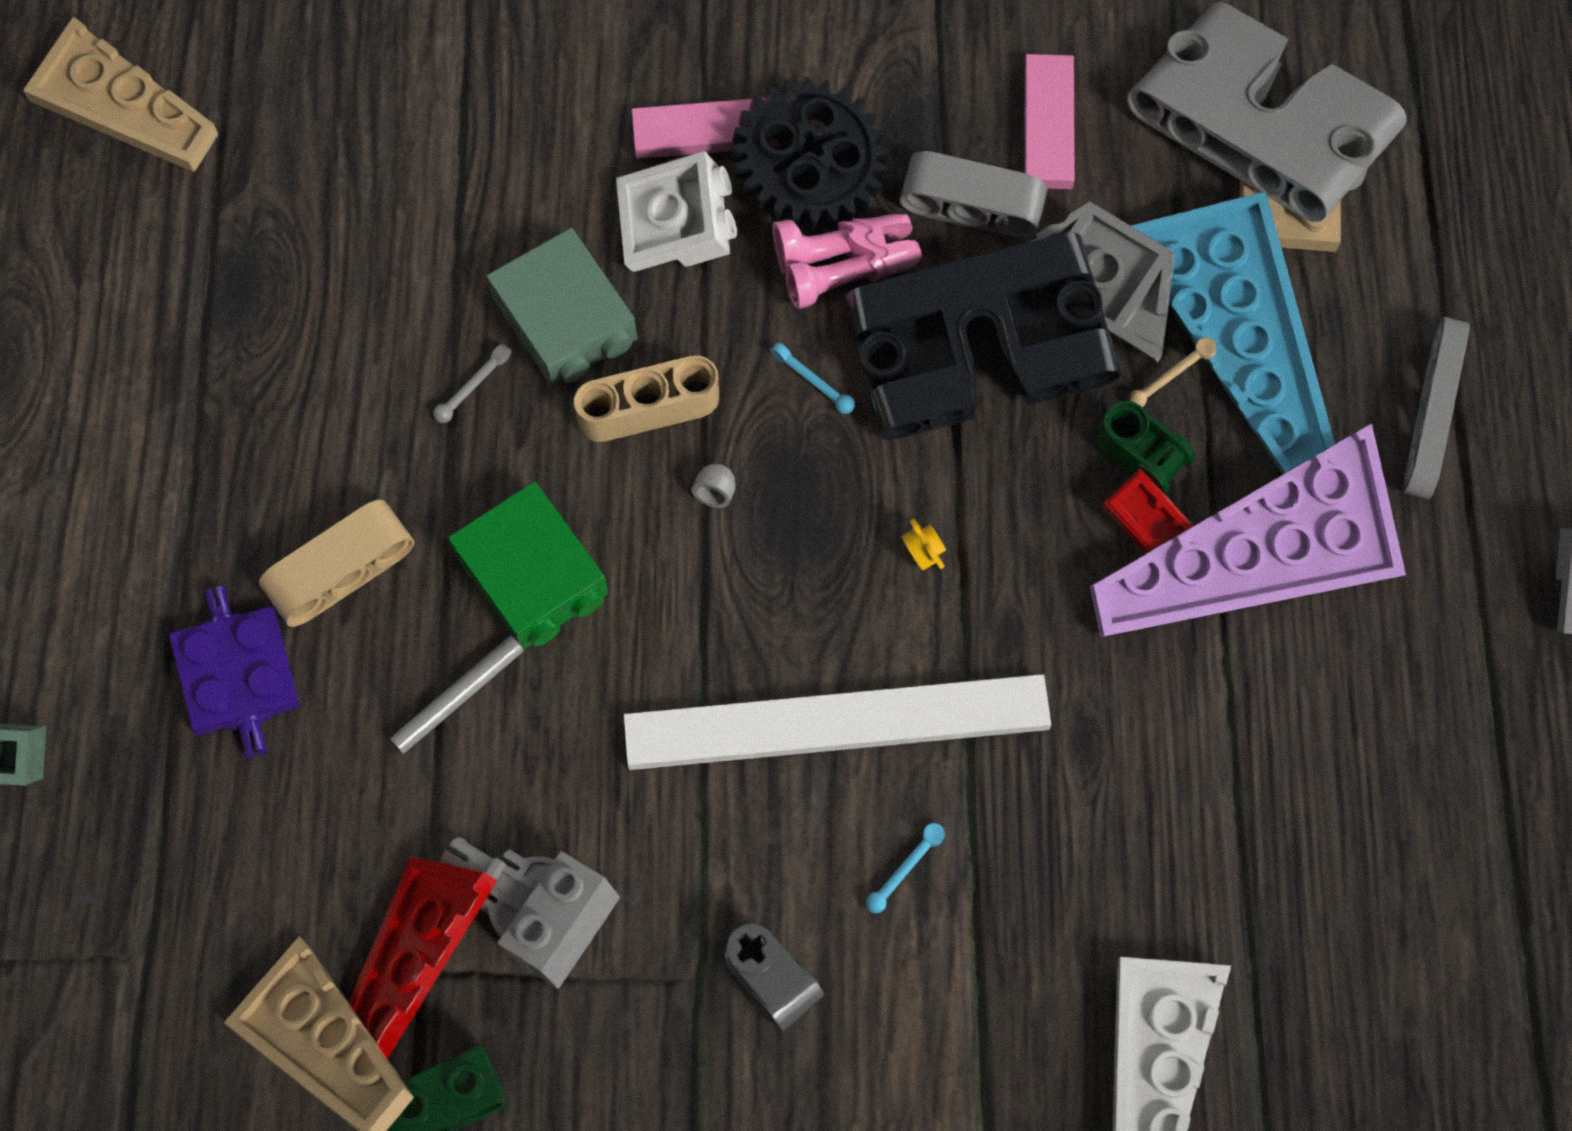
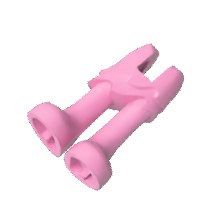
M890 214L865 219L853 218L852 221L838 222L839 230L815 236L802 235L800 229L792 220L774 222L773 238L776 255L782 274H786V287L794 307L798 310L807 308L816 302L820 294L858 279L868 278L870 281L876 282L916 266L922 258L918 242L915 240L900 241L906 238L913 230L908 214ZM844 253L850 258L820 267H811L809 265Z

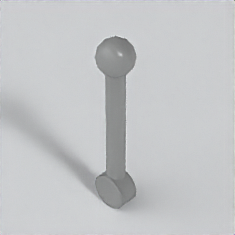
M504 344L498 345L492 352L491 358L446 404H439L434 408V419L439 423L449 422L453 416V410L497 365H502L509 359L511 349Z

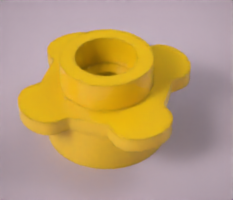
M913 518L910 520L913 529L901 536L906 547L922 571L935 563L940 569H943L945 565L939 555L946 551L944 544L931 524L922 529Z

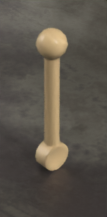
M1209 337L1199 339L1195 351L1142 390L1131 391L1128 394L1127 401L1134 402L1143 408L1149 396L1201 358H1212L1216 353L1214 340Z

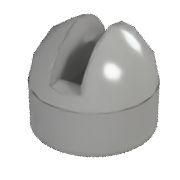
M710 464L703 467L698 473L691 491L694 497L703 504L715 508H724L730 504L735 492V478L728 467L722 464Z

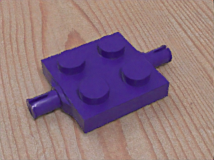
M218 586L215 588L219 606H217L212 588L204 592L211 619L202 625L172 632L169 635L195 735L199 736L221 729L239 730L245 752L244 756L246 758H255L252 737H254L259 756L266 754L268 751L260 724L276 714L301 707L274 606L245 614H232L227 590L225 587Z

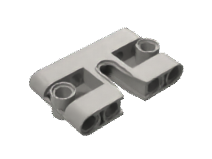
M1215 2L1188 30L1177 32L1171 36L1166 53L1129 91L1127 95L1129 108L1136 117L1259 192L1266 191L1269 198L1302 218L1313 222L1322 221L1349 190L1356 189L1362 184L1368 167L1406 125L1407 116L1405 111L1391 97L1333 64L1297 87L1279 107L1269 109L1260 106L1265 100L1281 67L1279 59L1288 42V38L1231 5Z

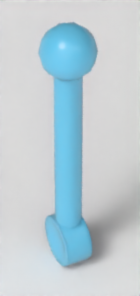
M777 342L770 349L772 356L777 361L789 365L834 401L838 412L848 414L853 411L855 402L851 396L838 393L794 358L788 348L782 343Z
M936 823L927 825L923 831V840L878 892L870 893L867 896L865 905L870 912H882L886 908L888 896L931 846L935 847L942 843L945 832L941 825Z

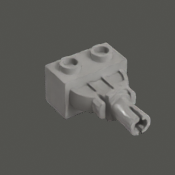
M461 837L455 838L449 846L467 861H463L445 850L441 857V863L484 872L498 880L488 895L496 903L486 899L480 908L489 914L492 926L500 937L497 944L516 963L559 989L620 899V896L604 876L562 851L554 860L539 856L523 858L515 852L508 850L504 853L503 857L510 865L518 869L516 871L500 859H493L470 845L465 839Z

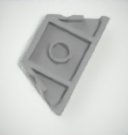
M1088 202L1070 213L1064 222L1052 224L1036 234L1037 238L1032 241L1063 233H1078L1081 235L1095 285L1102 295V309L1109 333L1158 363L1163 351L1175 260L1174 252L1092 202ZM1075 304L1069 307V309L1082 317H1086L1092 312L1088 306L1083 304Z

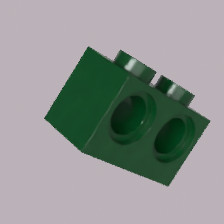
M481 1045L404 1080L403 1083L414 1098L392 1123L389 1130L457 1131L511 1106L491 1054Z

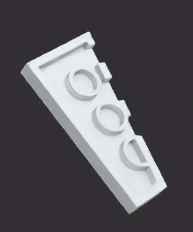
M1120 957L1117 960L1113 1131L1188 1130L1191 1119L1189 1116L1196 1090L1199 1088L1202 1078L1203 1064L1210 1037L1215 1029L1219 1014L1218 1007L1224 986L1227 984L1231 969L1230 965Z

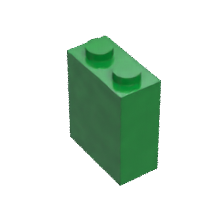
M536 482L531 483L448 537L456 558L523 650L532 644L541 646L549 642L559 633L562 624L576 615L578 617H585L601 606L604 601L603 597L609 594L604 574Z

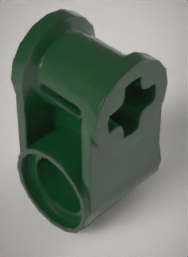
M1120 401L1110 406L1096 432L1095 443L1098 451L1104 457L1112 461L1130 477L1141 469L1164 494L1169 490V481L1182 466H1190L1196 458L1194 449L1183 437L1166 428L1140 405L1131 401ZM1122 425L1129 429L1133 437H1120L1116 435L1111 426ZM1162 460H1166L1161 466H1158Z

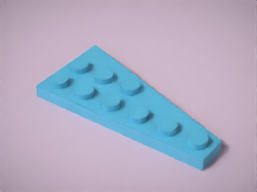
M1266 191L1132 225L1133 228L1174 252L1175 260L1168 306L1195 346L1198 340L1203 337H1209L1214 340L1216 353L1212 358L1205 359V361L1281 473L1284 474L1335 445Z

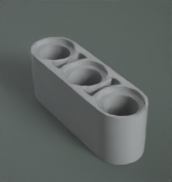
M921 151L913 154L899 200L906 210L920 216L1014 238H1030L1035 236L1038 231L1048 188L1043 180L1030 174L936 152Z

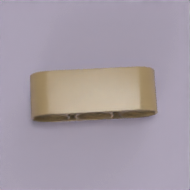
M688 356L589 381L583 384L574 396V408L578 427L581 433L589 440L604 442L704 417L711 414L719 402L718 371L714 363L702 356ZM692 382H702L708 386L700 392H691L685 389ZM644 394H654L659 397L656 402L651 404H641L636 401ZM596 406H605L610 409L607 414L601 417H593L587 414L591 408Z
M375 500L362 506L275 563L261 576L259 586L285 623L290 627L299 626L310 621L399 562L413 548L414 539L387 502Z

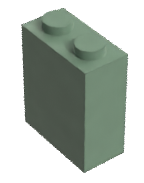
M573 228L566 230L486 275L492 299L552 388L563 382L572 383L577 381L588 372L591 366L606 357L615 358L622 355L637 340L634 316Z

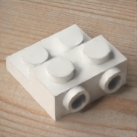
M705 151L616 178L624 264L632 272L676 259L687 267L730 254L729 240L736 238L737 229L733 215L728 209H725L724 196L730 195L732 192L731 181L726 169L723 166L719 167Z

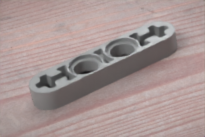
M1444 316L1437 327L1430 351L1403 480L1402 491L1405 494L1429 500L1437 486L1469 336L1470 323Z

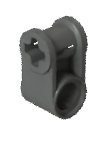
M754 923L745 924L735 929L730 935L725 952V962L728 970L748 992L761 1013L780 1032H784L824 996L821 987L812 975L796 959L790 956L765 927ZM744 942L748 947H753L758 943L762 947L759 964L753 959H748L744 963L738 959L742 949L741 943Z

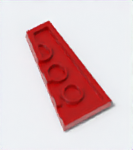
M410 857L348 1002L387 1059L498 881L484 872Z

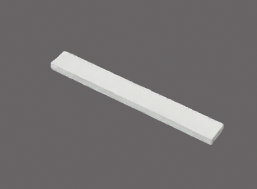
M1044 674L624 714L629 770L1049 730L1051 727Z

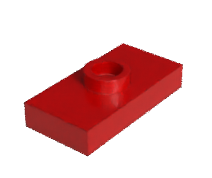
M1141 469L1136 471L1100 505L1145 554L1194 526Z

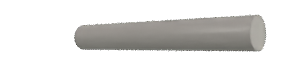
M510 635L389 738L402 754L406 753L524 651L521 645Z

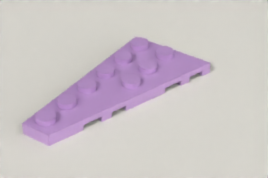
M1372 424L1353 433L1091 585L1090 591L1100 637L1406 575Z

